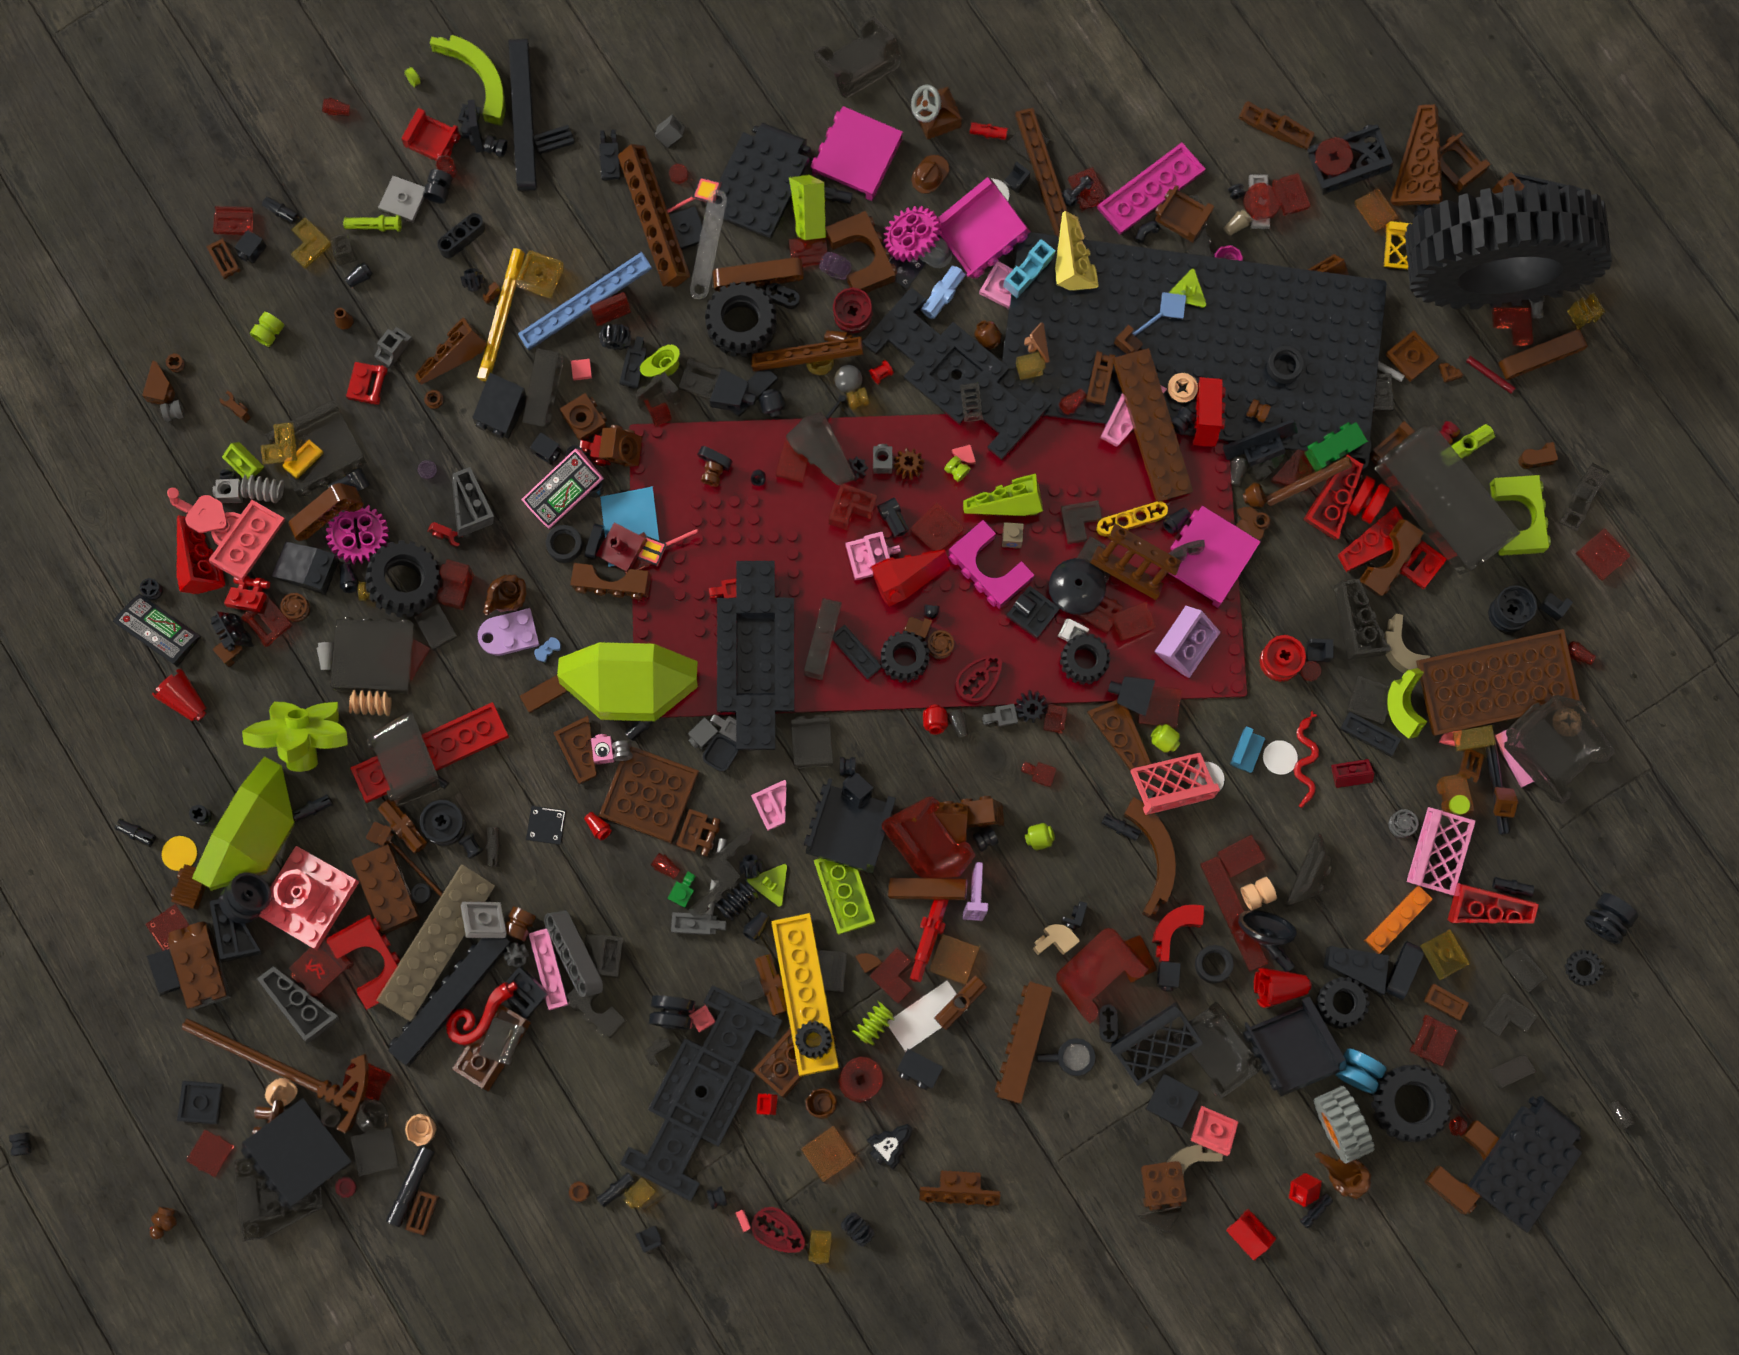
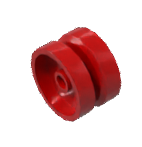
M1366 475L1355 493L1347 512L1356 516L1364 507L1361 519L1371 524L1383 507L1390 488L1381 483L1372 492L1375 480Z
M1288 635L1276 636L1268 642L1261 652L1260 667L1271 680L1279 682L1288 681L1295 677L1305 664L1306 653L1303 645L1296 638Z

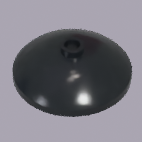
M1080 558L1066 560L1060 563L1050 576V597L1054 604L1066 613L1074 615L1089 613L1100 605L1105 596V577L1102 571L1088 560ZM1075 581H1081L1082 585L1077 586Z
M1248 910L1242 912L1238 919L1241 929L1250 938L1262 945H1284L1294 941L1297 931L1290 922L1269 912Z

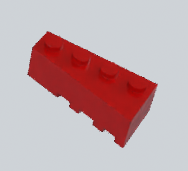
M1348 454L1343 456L1342 459L1349 457L1353 466L1328 479L1303 519L1334 540L1339 539L1340 531L1363 468L1362 463Z
M1457 883L1448 921L1452 923H1534L1539 904Z

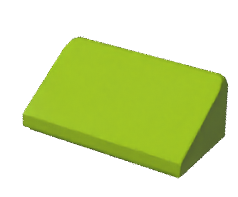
M240 442L231 443L222 456L242 478L246 474L248 480L251 475L255 477L264 468Z

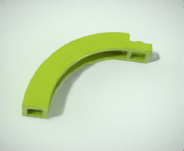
M451 35L449 41L442 37H431L430 46L432 52L457 58L477 72L486 90L485 106L482 113L485 122L502 126L505 117V96L499 75L490 59L478 47L460 37Z

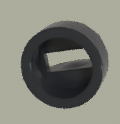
M224 468L220 472V479H236V474L232 469Z
M761 469L754 470L751 474L752 484L755 486L764 485L766 482L765 472Z
M924 606L926 617L933 619L938 616L940 606Z

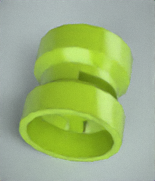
M955 456L948 462L944 470L947 473H951L953 478L960 482L968 474L970 467L962 464L961 459Z

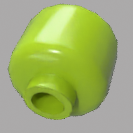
M1167 724L1158 725L1151 734L1152 744L1164 753L1175 751L1180 745V734Z
M1040 823L1028 828V834H1025V839L1028 846L1031 845L1034 850H1040L1050 847L1052 841H1055V836L1051 826H1048L1046 823Z

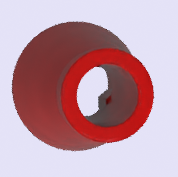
M593 812L585 816L584 820L596 839L598 838L602 841L611 834L610 825Z

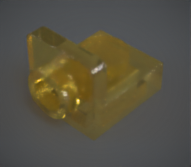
M641 1177L624 1194L626 1197L624 1201L632 1209L634 1207L640 1209L656 1191Z

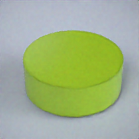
M411 67L405 70V75L413 87L419 85L421 81L416 71Z
M1456 795L1450 800L1449 808L1452 813L1463 815L1469 810L1470 802L1467 797Z

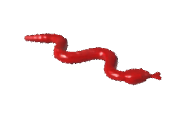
M1311 711L1310 717L1301 721L1296 732L1299 741L1312 750L1311 755L1296 762L1293 769L1295 777L1309 787V793L1299 805L1300 808L1313 798L1316 790L1314 782L1301 772L1303 766L1315 762L1319 757V749L1316 743L1303 735V731L1310 726L1312 717L1317 716V714H1313V711Z

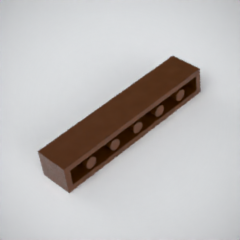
M1029 982L1027 986H1023L1021 997H1024L1022 1005H1018L1016 1016H1019L1017 1024L1013 1023L1010 1035H1014L1012 1043L1008 1042L1005 1054H1008L1006 1062H1002L1000 1073L1003 1074L1002 1080L997 1081L994 1091L998 1093L997 1098L1021 1104L1052 992L1051 987L1034 982Z

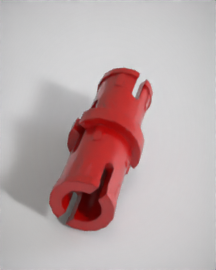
M972 122L970 134L1006 140L1008 128L992 126L989 123L985 125Z

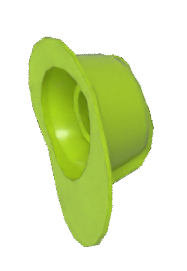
M675 345L661 347L641 364L640 372L646 377L672 375L679 367V349Z

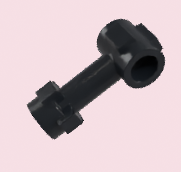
M1089 175L1082 176L1080 178L1081 183L1074 190L1068 188L1062 193L1064 202L1070 207L1079 202L1077 196L1085 188L1088 190L1092 188L1094 181Z

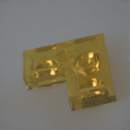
M304 218L292 229L293 233L303 243L291 253V256L304 269L332 245L307 218Z
M293 423L274 424L275 444L261 445L263 464L297 461Z

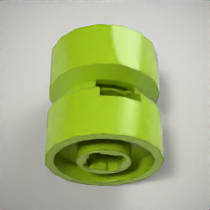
M264 311L259 318L260 324H255L249 334L261 344L270 347L276 339L275 334H279L285 325L278 318Z

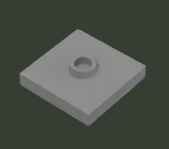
M392 176L378 208L380 211L394 216L400 215L402 219L414 222L425 198L423 197L425 187Z
M462 902L461 911L466 938H505L506 928L501 902Z

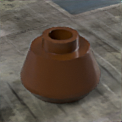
M1254 482L1245 489L1243 498L1246 504H1249L1251 507H1263L1265 505V494L1259 483Z

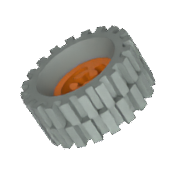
M1341 1086L1314 1098L1315 1108L1322 1122L1323 1129H1325L1332 1147L1335 1148L1337 1155L1340 1156L1344 1163H1349L1374 1151V1144L1368 1126L1365 1124L1363 1115H1361L1353 1097L1350 1096L1345 1087Z

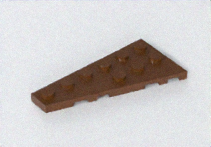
M1435 104L1418 106L1390 201L1393 205L1440 204V202H1443L1438 108Z

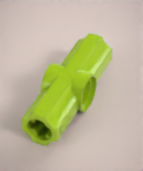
M1485 424L1471 434L1464 436L1460 441L1439 454L1441 461L1444 465L1450 467L1465 456H1469L1473 451L1495 438L1493 429ZM1464 443H1468L1471 449L1466 448Z

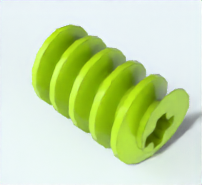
M879 1001L877 1002L880 1008L872 1007L875 1014L868 1012L867 1015L870 1019L863 1018L864 1026L857 1025L859 1032L852 1031L866 1044L874 1045L872 1037L879 1039L880 1037L877 1032H885L882 1026H890L887 1020H895L893 1014Z

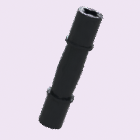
M423 1146L419 1147L412 1164H410L411 1169L401 1186L398 1197L393 1201L394 1203L386 1222L401 1227L408 1209L411 1208L409 1205L418 1190L424 1172L427 1173L426 1170L435 1153L434 1151Z

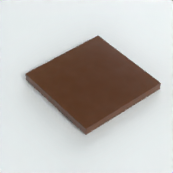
M631 746L630 752H632L633 758L620 761L599 817L672 844L699 771Z

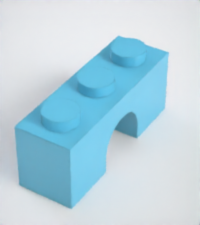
M1040 239L1030 250L1025 261L1019 267L1016 266L1004 279L1003 287L1018 298L1054 258L1055 250Z

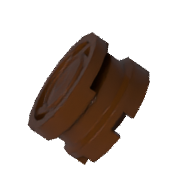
M290 593L281 601V611L290 621L301 622L308 617L310 605L301 594Z
M944 630L933 632L928 638L927 643L929 654L935 659L940 660L949 657L954 648L952 635Z

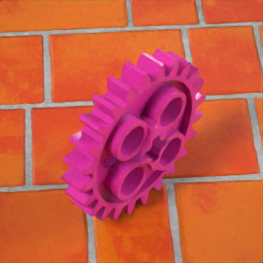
M914 206L912 211L907 208L906 213L900 211L901 216L895 215L894 218L896 220L889 221L891 227L885 228L887 230V233H884L886 239L883 240L886 245L885 248L896 260L900 258L904 262L907 258L911 262L912 257H914L917 261L919 255L925 257L924 252L930 253L931 250L929 248L936 247L934 241L940 240L937 236L941 234L939 230L942 228L939 223L940 220L933 211L931 212L929 208L924 209L923 206L919 210Z
M369 505L365 509L362 507L356 512L341 511L339 516L333 518L334 522H328L331 528H326V532L329 534L326 536V539L330 541L328 546L332 548V553H338L339 559L344 556L346 563L351 559L352 563L355 564L356 560L359 559L360 563L363 564L364 558L370 562V556H373L381 546H387L385 540L389 539L388 534H386L389 532V529L386 527V520H382V514L377 515V509L371 511ZM354 519H357L359 539L361 543L360 549H358V543L355 536L356 529L354 525ZM365 521H369V522H370L369 525H367V526H362V523H363V522H365ZM345 524L351 525L348 529L342 528ZM366 539H373L371 543H364ZM349 541L354 542L351 546H345Z

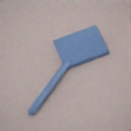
M1162 292L1160 313L1136 330L1133 335L1139 334L1161 316L1183 319L1186 295Z

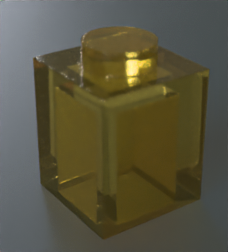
M1039 352L1017 357L1016 366L1020 380L1042 375L1045 361L1043 357L1040 358Z

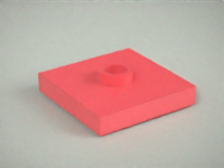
M1201 1106L1190 1141L1228 1156L1239 1121Z

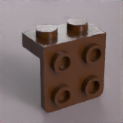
M1179 1161L1144 1165L1141 1167L1145 1198L1143 1199L1144 1207L1149 1206L1150 1210L1162 1209L1161 1205L1169 1204V1207L1182 1206L1181 1202L1187 1201L1182 1167Z

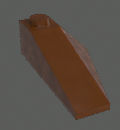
M464 317L447 333L449 338L446 342L436 347L435 356L429 357L415 374L417 381L421 385L471 360L485 350L487 343Z

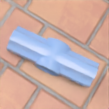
M952 266L942 281L937 282L931 292V296L921 308L925 316L935 319L943 306L951 301L956 288L965 277V273L960 268Z

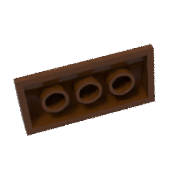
M500 1005L489 1029L479 1040L467 1044L452 1070L489 1092L531 1022Z
M791 1028L753 1070L783 1099L804 1077L799 1076Z

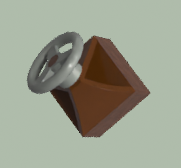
M923 85L915 91L911 101V108L915 118L919 120L927 140L961 128L962 117L948 87L937 90L931 85Z

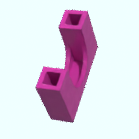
M982 520L949 549V559L954 565L958 564L962 568L961 572L967 579L971 578L975 582L974 586L980 593L984 592L987 595V600L993 607L997 606L1000 609L1033 580L1034 574L1022 561L1009 573L1000 578H990L979 571L976 565V556L995 539L996 535L985 521Z

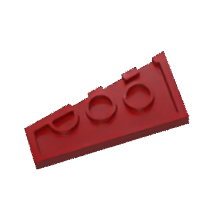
M1396 506L1338 554V558L1346 572L1393 550V543L1389 534L1398 520H1404Z

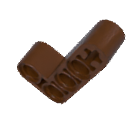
M337 483L329 487L289 521V526L297 541H304L342 510L356 512L364 504L356 487Z

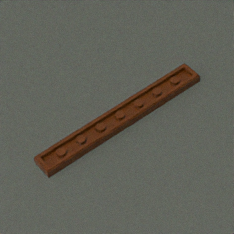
M1029 108L1017 111L1015 116L1054 234L1060 236L1062 213L1067 211L1034 109Z

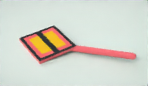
M698 529L666 543L645 536L647 542L640 552L638 559L658 566L667 546L698 533Z

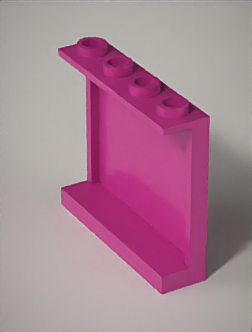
M843 106L841 111H837L834 117L835 123L833 127H829L826 133L827 139L825 143L822 142L819 147L818 157L814 158L811 163L812 176L819 173L865 193L866 199L873 201L902 141L903 132Z
M988 177L938 217L939 223L942 226L939 229L941 231L940 236L945 240L950 250L964 267L967 276L972 279L980 277L984 273V269L995 265L999 261L998 258L1011 252L1013 246L1026 240L1027 235L1030 233L993 180Z
M1202 506L1199 511L1195 509L1190 517L1192 520L1191 524L1184 526L1180 533L1182 538L1180 541L1175 540L1170 548L1173 551L1171 555L1181 560L1178 572L1174 577L1213 601L1212 605L1219 608L1260 541Z

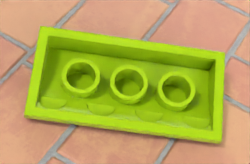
M822 858L814 860L838 935L875 924L876 920L859 869Z

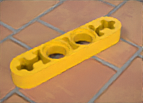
M1157 501L1102 518L1097 524V532L1101 536H1109L1113 526H1110L1108 531L1101 529L1103 523L1106 526L1112 525V520H1114V524L1121 526L1118 523V519L1121 517L1128 519V525L1121 526L1126 530L1162 520L1167 515L1168 507L1164 502ZM1157 507L1163 509L1161 515L1155 512L1152 513V518H1150V512H1154ZM1144 512L1146 519L1143 521L1138 520L1136 513Z

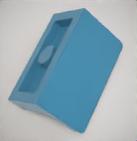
M1246 726L1230 765L1252 773L1265 738L1252 733L1254 729Z

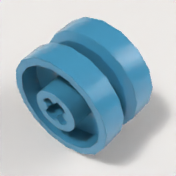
M1346 1049L1343 1055L1346 1064H1348L1346 1065V1070L1335 1075L1357 1089L1375 1094L1379 1084L1374 1078H1383L1387 1068L1377 1060L1361 1052Z

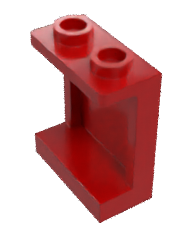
M418 108L401 139L405 147L443 164L451 156L453 145L458 143L460 132L458 126L453 125V127H450L427 116L424 110Z

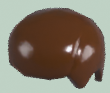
M828 1089L813 1090L809 1097L806 1098V1109L812 1116L818 1119L828 1118L836 1110V1096Z

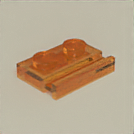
M1378 188L1357 199L1354 203L1374 232L1398 218Z

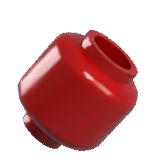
M934 704L924 710V729L930 734L943 733L948 727L946 709Z

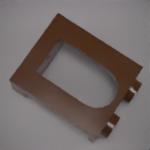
M1462 132L1457 136H1451L1443 147L1440 145L1441 174L1458 192H1461L1484 174L1490 166L1486 159L1481 162L1460 140L1463 135ZM1447 151L1458 153L1472 170L1459 179L1443 160L1444 153Z

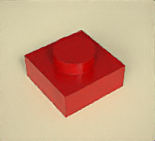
M758 1094L756 1114L776 1115L777 1095Z

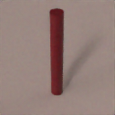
M1472 356L1466 360L1468 364L1510 394L1516 389Z

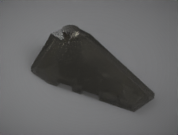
M822 412L804 417L786 435V439L794 451L799 455H804L810 464L818 466L822 470L821 472L835 484L841 485L855 480L838 440Z

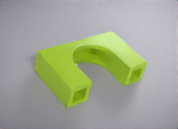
M1539 475L1494 478L1490 483L1492 501H1519L1529 509L1532 519L1531 525L1527 530L1501 532L1497 537L1499 556L1544 553L1549 548L1551 540L1550 536L1547 535L1548 519L1544 514L1546 503L1542 499L1543 482L1540 481Z

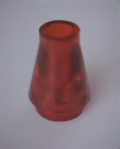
M331 97L329 99L324 98L322 113H326V115L349 116L350 105Z
M1078 389L1061 398L1059 407L1067 415L1074 413L1087 395L1082 389Z
M1572 641L1569 643L1568 650L1571 659L1587 663L1588 665L1594 662L1596 655L1592 654L1580 642Z
M660 852L651 863V866L654 867L653 870L665 874L672 879L680 872V869L665 854L663 855Z

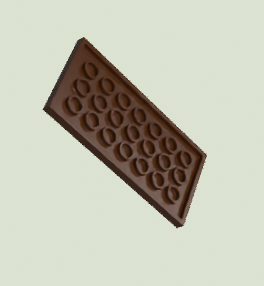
M1564 629L1416 660L1417 667L1424 672L1420 681L1433 736L1581 704Z

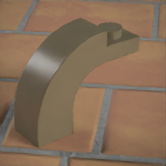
M1395 614L1388 621L1387 629L1389 631L1382 635V645L1390 663L1396 669L1405 673L1407 670L1418 668L1416 660L1430 658V656L1415 654L1406 648L1402 641L1403 615Z
M1193 1145L1177 1151L1167 1162L1179 1161L1182 1173L1184 1174L1187 1167L1197 1161L1221 1162L1222 1154L1211 1149H1205V1153H1202V1145Z

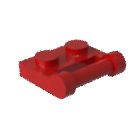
M355 362L346 395L347 399L379 405L381 399L379 395L388 368ZM373 373H376L377 376L372 395L369 396L368 391L370 388Z
M1421 540L1420 544L1411 552L1410 559L1400 568V574L1424 589L1447 558ZM1421 551H1424L1426 556L1416 569L1411 571L1409 567Z

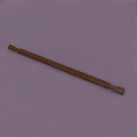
M390 841L389 844L441 897L443 893Z

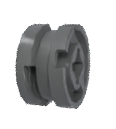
M1407 809L1395 812L1388 822L1390 832L1398 838H1406L1412 835L1419 825L1417 816Z

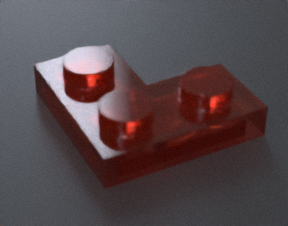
M1494 308L1492 310L1493 328H1512L1513 345L1533 344L1531 308Z
M896 948L869 976L897 1004L912 990L898 976L911 961Z

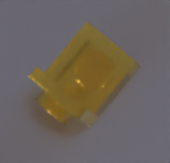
M811 1230L809 1261L816 1264L829 1263L831 1231Z

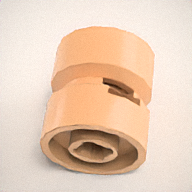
M1267 877L1257 880L1255 885L1250 883L1241 887L1243 899L1251 911L1262 907L1263 902L1268 904L1277 900L1275 889Z

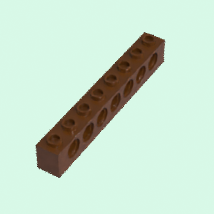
M631 144L618 155L662 285L677 287L688 279L690 274L644 145Z

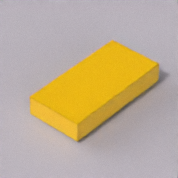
M308 440L283 464V468L298 479L324 453L311 440Z

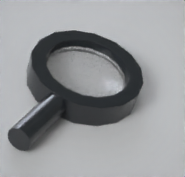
M1074 1038L1063 1043L1058 1050V1054H1037V1062H1058L1061 1069L1068 1075L1081 1076L1092 1069L1095 1063V1052L1090 1043L1083 1039Z

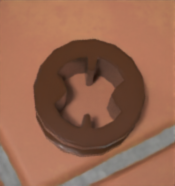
M170 354L166 358V365L170 371L177 373L183 370L185 362L180 355ZM175 360L179 364L177 366L173 365L172 361Z

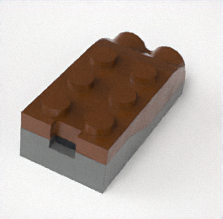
M198 922L186 928L168 933L169 948L187 1009L196 1010L231 998L210 924L208 922Z

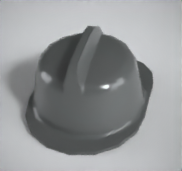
M938 237L939 241H934L936 247L929 248L931 250L930 253L926 251L924 252L925 257L918 256L919 259L933 268L946 267L952 259V251L945 240Z

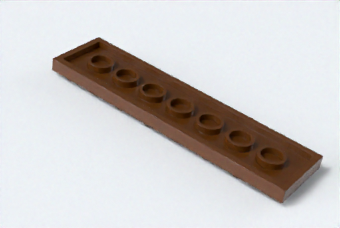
M1149 348L1113 358L1114 367L1156 502L1192 493L1191 482Z

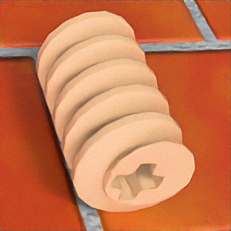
M353 690L349 701V712L351 714L354 711L355 714H359L361 711L363 715H366L369 711L370 715H375L377 711L379 716L383 715V713L389 716L392 706L391 696L388 697L386 691H384L382 697H380L379 691H376L375 696H372L371 691H368L367 696H365L363 690L357 695L356 690Z

